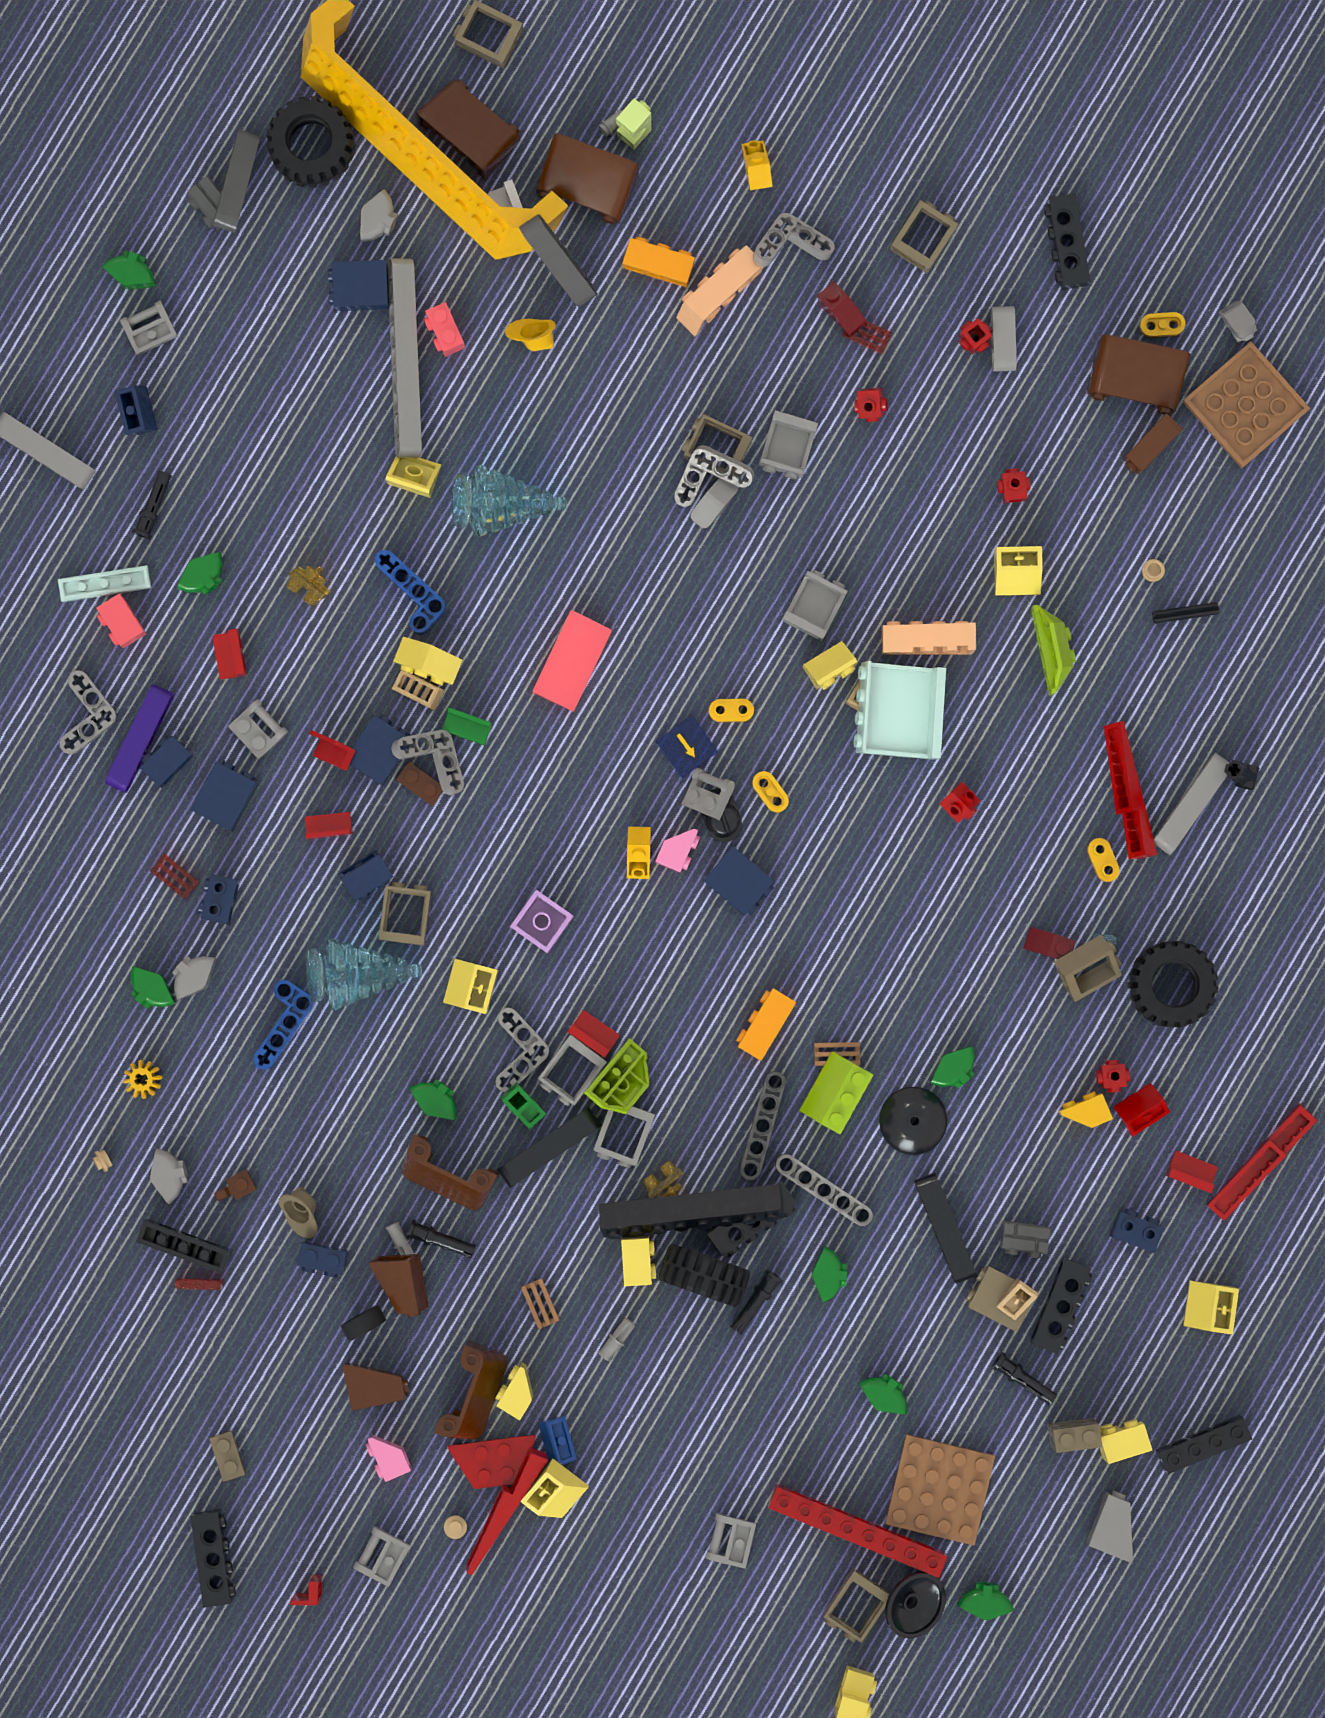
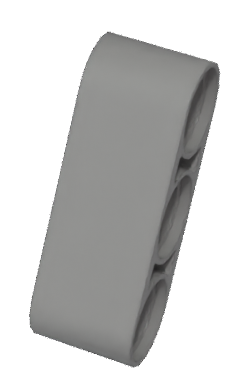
M991 307V334L993 335L991 338L993 371H1016L1015 307Z

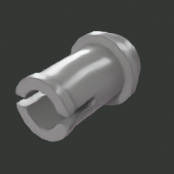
M619 109L607 120L600 121L601 124L598 127L605 137L608 135L612 136L613 131L619 128L616 124V118L622 110Z

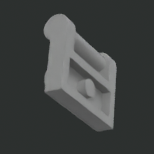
M161 300L129 318L124 317L120 319L137 356L178 337ZM156 314H160V319L137 330H132L131 326Z
M257 699L228 727L260 760L289 732L269 715L262 707L261 701ZM256 713L275 733L271 739L250 717L252 714Z
M696 768L692 773V782L681 804L720 820L735 784L731 780H722L707 774L701 768ZM703 782L720 788V794L717 795L701 788Z
M716 1513V1526L710 1550L707 1551L705 1558L746 1569L756 1523ZM726 1523L732 1525L725 1555H722L718 1552Z
M374 1526L371 1531L372 1536L359 1561L355 1562L353 1568L389 1587L410 1544ZM382 1539L386 1543L372 1569L367 1566V1563L379 1540Z

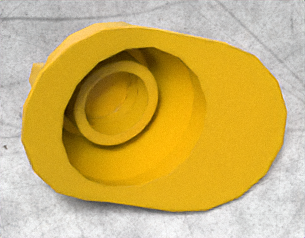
M520 319L510 323L505 329V334L509 339L522 341L527 349L531 351L552 349L554 347L552 331L555 329L556 324L553 320Z

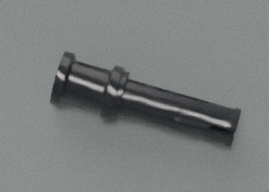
M158 471L145 509L139 512L140 519L136 529L132 530L133 534L151 540L152 536L150 534L154 523L158 522L157 513L172 475Z
M414 1219L406 1237L407 1239L413 1238L424 1242L426 1246H430V1244L439 1246L470 1259L476 1247L475 1244L436 1231L434 1226L427 1227L416 1223Z
M769 1269L765 1271L766 1275L760 1284L755 1285V1293L730 1325L735 1331L741 1323L737 1329V1333L740 1335L743 1334L765 1300L768 1301L772 1298L771 1294L777 1285L783 1283V1280Z
M1002 1352L994 1361L991 1369L994 1371L998 1370L1004 1374L1008 1381L1017 1382L1030 1393L1044 1401L1048 1406L1056 1399V1392H1053L1026 1373L1020 1363L1016 1364L1007 1358L1006 1353Z

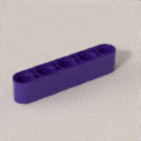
M155 684L151 685L112 764L105 784L124 793L128 792L142 764L141 761L146 756L169 709L174 693Z

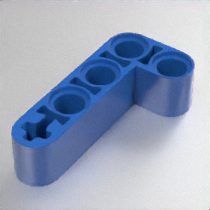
M381 550L375 556L377 567L419 606L411 616L409 624L414 633L418 635L426 634L445 614V602L392 552ZM383 557L386 559L390 557L389 561L395 567L393 571L387 564L381 566L383 564L381 561ZM401 571L408 573V579L405 582H399L396 579L397 574ZM418 586L425 588V593L422 597H415L413 595V590ZM435 601L440 602L442 605L441 610L436 613L431 612L429 609L431 603ZM418 618L426 620V626L423 629L414 627V622Z
M281 980L274 986L275 996L288 1005V1007L254 1055L253 1062L261 1070L270 1069L276 1064L315 1006L314 998L289 980ZM283 984H288L291 988L290 994L286 997H283L279 992L280 986ZM301 997L309 999V1007L305 1010L300 1009L298 1006V1001ZM290 1015L294 1016L297 1021L296 1026L291 1029L285 1024V1019ZM276 1034L281 1035L284 1039L280 1047H275L272 1043V1038ZM266 1046H268L271 1050L277 1051L276 1055L274 1053H271L268 1056V1060L270 1061L269 1064H261L262 1059L260 1058V1056L267 1055V1053L269 1052V1049H266Z

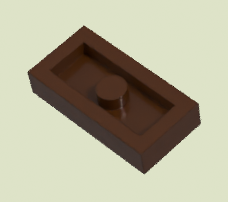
M408 762L396 778L398 782L432 807L443 793L440 783L411 762Z

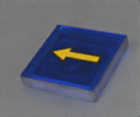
M693 716L687 718L656 741V744L681 778H684L718 753L716 747Z

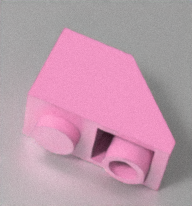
M692 829L665 840L655 863L681 873L682 869L687 870L691 861V857H688L690 849H696L700 839L697 836L698 830Z
M374 1435L368 1438L369 1443L366 1444L369 1455L371 1457L375 1456L378 1463L375 1465V1469L379 1478L383 1477L385 1482L412 1470L404 1447Z

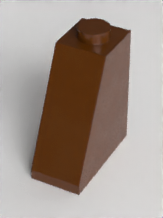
M1166 413L1123 458L1126 462L1124 464L1130 472H1136L1139 475L1182 431V428Z
M420 1254L378 1256L369 1262L371 1270L398 1314H407L408 1317H415L429 1307Z
M344 1363L343 1365L352 1411L405 1400L407 1393H410L408 1380H404L402 1374L354 1363Z

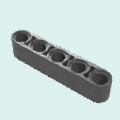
M238 129L213 226L235 233L260 135Z
M540 214L519 226L525 239L578 307L598 295L591 281Z
M776 1071L768 1073L765 1077L741 1161L740 1172L747 1180H754L761 1173L784 1091L785 1077ZM773 1075H778L781 1078V1085L778 1088H772L768 1083L769 1078ZM767 1097H772L775 1100V1106L771 1110L764 1109L762 1105L763 1100ZM760 1119H765L769 1123V1128L765 1132H760L756 1128V1124ZM754 1141H759L763 1145V1150L758 1154H754L750 1150V1145ZM748 1163H753L757 1167L756 1173L752 1176L744 1173V1167Z

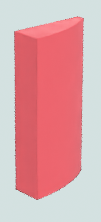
M571 610L532 692L574 712L612 630Z

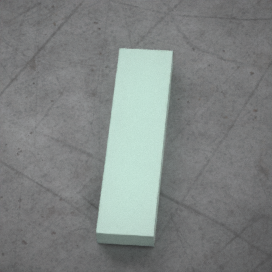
M147 565L58 579L61 602L152 589Z

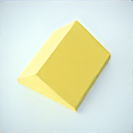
M395 457L386 475V481L389 485L431 498L441 464L422 458Z

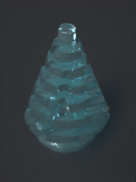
M479 465L474 469L471 479L466 473H458L456 475L452 489V517L456 527H466L470 522L473 532L477 537L486 535L488 531L492 533L499 531L501 527L502 529L509 528L514 524L515 520L518 525L524 523L526 517L529 520L539 517L540 511L542 516L551 514L552 509L565 510L567 501L565 497L553 498L552 493L545 489L542 491L543 494H541L538 486L531 485L528 488L525 481L518 479L515 482V479L508 474L502 476L499 471L494 469L489 471L485 466Z
M332 938L329 939V942L327 941L325 962L321 951L317 948L309 949L306 959V982L311 1002H321L326 987L327 1000H329V1006L333 1011L342 1008L343 1004L347 1006L355 1003L357 998L362 1000L369 997V991L373 995L382 991V983L384 988L388 990L393 988L396 979L398 984L401 985L407 981L409 976L420 977L422 975L420 964L407 965L404 959L398 958L395 965L394 959L390 955L384 954L381 958L380 953L371 950L368 954L365 948L359 946L356 947L355 952L353 945L346 942L341 945L338 940Z

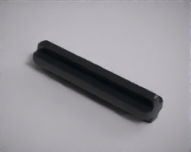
M1217 602L1158 610L1152 612V620L1157 624L1217 615L1219 613V605Z

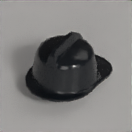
M713 789L710 792L719 795L721 789ZM732 795L720 820L702 814L708 833L716 841H732L741 832L742 820Z

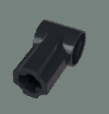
M1232 760L1231 763L1226 764L1224 772L1227 774L1228 779L1235 782V786L1254 790L1260 768Z

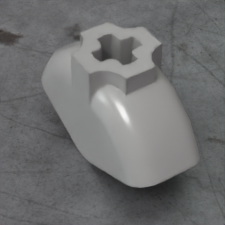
M385 189L379 192L361 209V242L374 241L384 234L389 236L396 225L398 214L394 213L392 199Z
M1235 301L1219 311L1220 316L1237 342L1248 341L1254 337L1253 335L1257 331L1255 319L1241 301Z
M719 478L693 509L691 519L702 528L709 527L724 512L739 487Z
M187 956L177 965L172 972L176 976L174 992L177 1000L184 999L208 987L217 958L201 956L191 959Z
M157 1148L150 1179L168 1204H171L179 1196L183 1183L188 1182V1173L184 1160L178 1161L170 1152Z

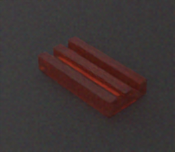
M866 322L862 326L884 335L885 339L862 329H858L855 332L882 344L880 347L853 334L849 336L843 331L842 337L883 354L892 332L870 322Z
M165 853L155 863V866L150 869V872L185 900L199 884L196 878ZM166 860L193 882L191 886L163 864ZM161 868L186 888L187 891L184 893L157 870Z
M178 1278L175 1280L176 1289L221 1290L224 1287V1279Z

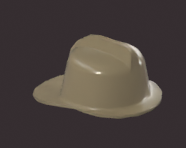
M298 1187L290 1194L281 1195L279 1205L291 1228L304 1238L314 1237L318 1230L313 1216L316 1210L314 1198L303 1187Z

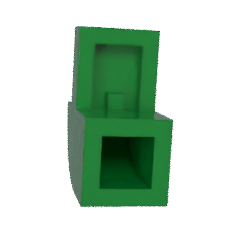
M518 1082L500 1097L504 1104L529 1129L546 1115L545 1111Z

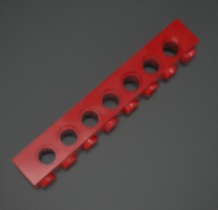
M777 1483L768 1503V1508L938 1578L948 1557L941 1550Z

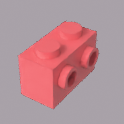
M446 302L425 311L427 318L424 319L428 331H434L436 338L433 339V342L438 352L442 350L446 357L465 348L463 339Z
M120 593L97 607L99 611L97 618L103 626L107 625L111 630V633L108 635L115 646L119 644L122 648H125L146 635L145 630Z

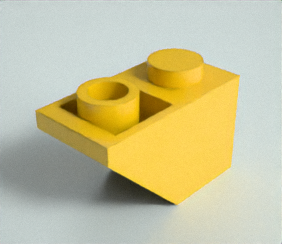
M753 140L741 144L750 190L772 187L770 162L764 141Z
M628 827L627 878L649 879L651 827Z
M1095 1091L1082 1096L1084 1100L1078 1103L1072 1100L1062 1104L1063 1109L1058 1111L1059 1115L1091 1128L1113 1119L1103 1094H1096Z

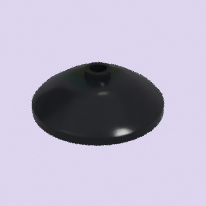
M905 1087L895 1091L886 1099L880 1111L879 1126L884 1139L892 1148L904 1154L918 1155L932 1150L940 1143L947 1129V1113L941 1100L931 1091L921 1087ZM912 1117H917L919 1120L915 1126L910 1123Z
M915 1572L902 1578L893 1587L886 1602L885 1617L888 1626L894 1633L903 1638H917L929 1632L938 1623L946 1604V1593L941 1581L926 1572Z

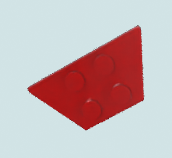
M531 1434L448 1445V1450L474 1489L502 1486L503 1484L510 1485L513 1484L529 1447H533L536 1435Z

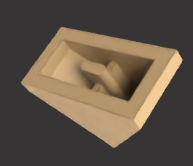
M1017 1278L998 1303L997 1308L1013 1320H1016L1039 1294Z

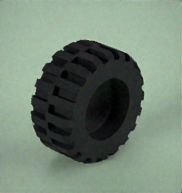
M304 96L298 97L299 101L296 103L290 100L286 103L287 107L285 109L280 107L276 111L277 117H272L269 123L271 128L267 130L266 137L268 139L267 148L278 172L283 174L289 182L294 181L301 187L307 184L310 188H317V184L321 183L323 186L329 185V180L334 179L336 181L341 177L340 173L342 171L346 172L349 168L348 162L352 161L354 156L353 148H355V141L349 121L342 114L339 107L332 106L331 102L326 99L320 101L318 97L311 96V100H306ZM307 124L324 126L328 129L332 138V144L328 152L321 158L313 161L298 159L290 149V139L294 132Z
M1183 941L1161 942L1147 948L1140 957L1136 958L1134 967L1130 969L1129 973L1130 982H1128V989L1131 992L1129 996L1136 1005L1135 1009L1149 1022L1162 1027H1185L1199 1021L1201 1017L1209 1012L1210 1006L1214 1005L1216 1001L1214 997L1218 993L1219 986H1216L1218 975L1214 972L1213 967L1215 966L1213 962L1209 961L1206 957L1207 954L1203 950L1197 949V946L1184 943ZM1167 963H1178L1185 966L1191 972L1194 980L1192 995L1186 1002L1177 1006L1166 1005L1159 1001L1152 989V979L1155 972Z
M672 1243L667 1248L658 1277L659 1281L737 1308L742 1302L750 1279V1272L747 1269Z

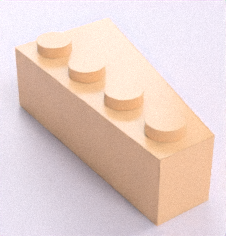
M747 245L741 250L738 248L734 250L728 257L730 260L726 264L721 262L714 269V275L710 278L707 276L703 278L697 285L699 288L695 292L691 290L682 298L683 304L676 318L694 336L701 331L700 329L705 320L710 323L720 311L721 305L726 307L736 296V291L740 293L761 273L763 266H759L754 262V252Z
M898 621L887 622V625L882 626V655H972L976 650V623H968V621H956L955 623L934 621L932 624H923L921 621L909 622V625H900Z

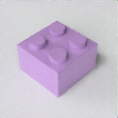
M536 890L510 927L543 951L549 953L574 916Z

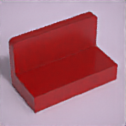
M231 629L228 630V633L213 635L220 679L246 676L247 672L239 630Z
M310 730V735L320 739L313 756L346 771L356 750Z
M351 812L305 817L307 833L305 838L308 840L353 835Z
M584 1010L568 1030L569 1034L604 1058L620 1037L617 1032Z
M1151 1083L1114 1106L1115 1112L1122 1119L1132 1137L1170 1113L1164 1098Z
M1175 1151L1166 1176L1212 1193L1214 1188L1212 1182L1218 1168L1197 1158Z
M313 1575L309 1581V1593H294L290 1600V1605H318L322 1599V1575Z

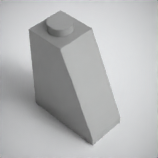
M1113 1490L1112 1494L1105 1492L1086 1543L1090 1547L1132 1563L1130 1502L1125 1499V1494Z

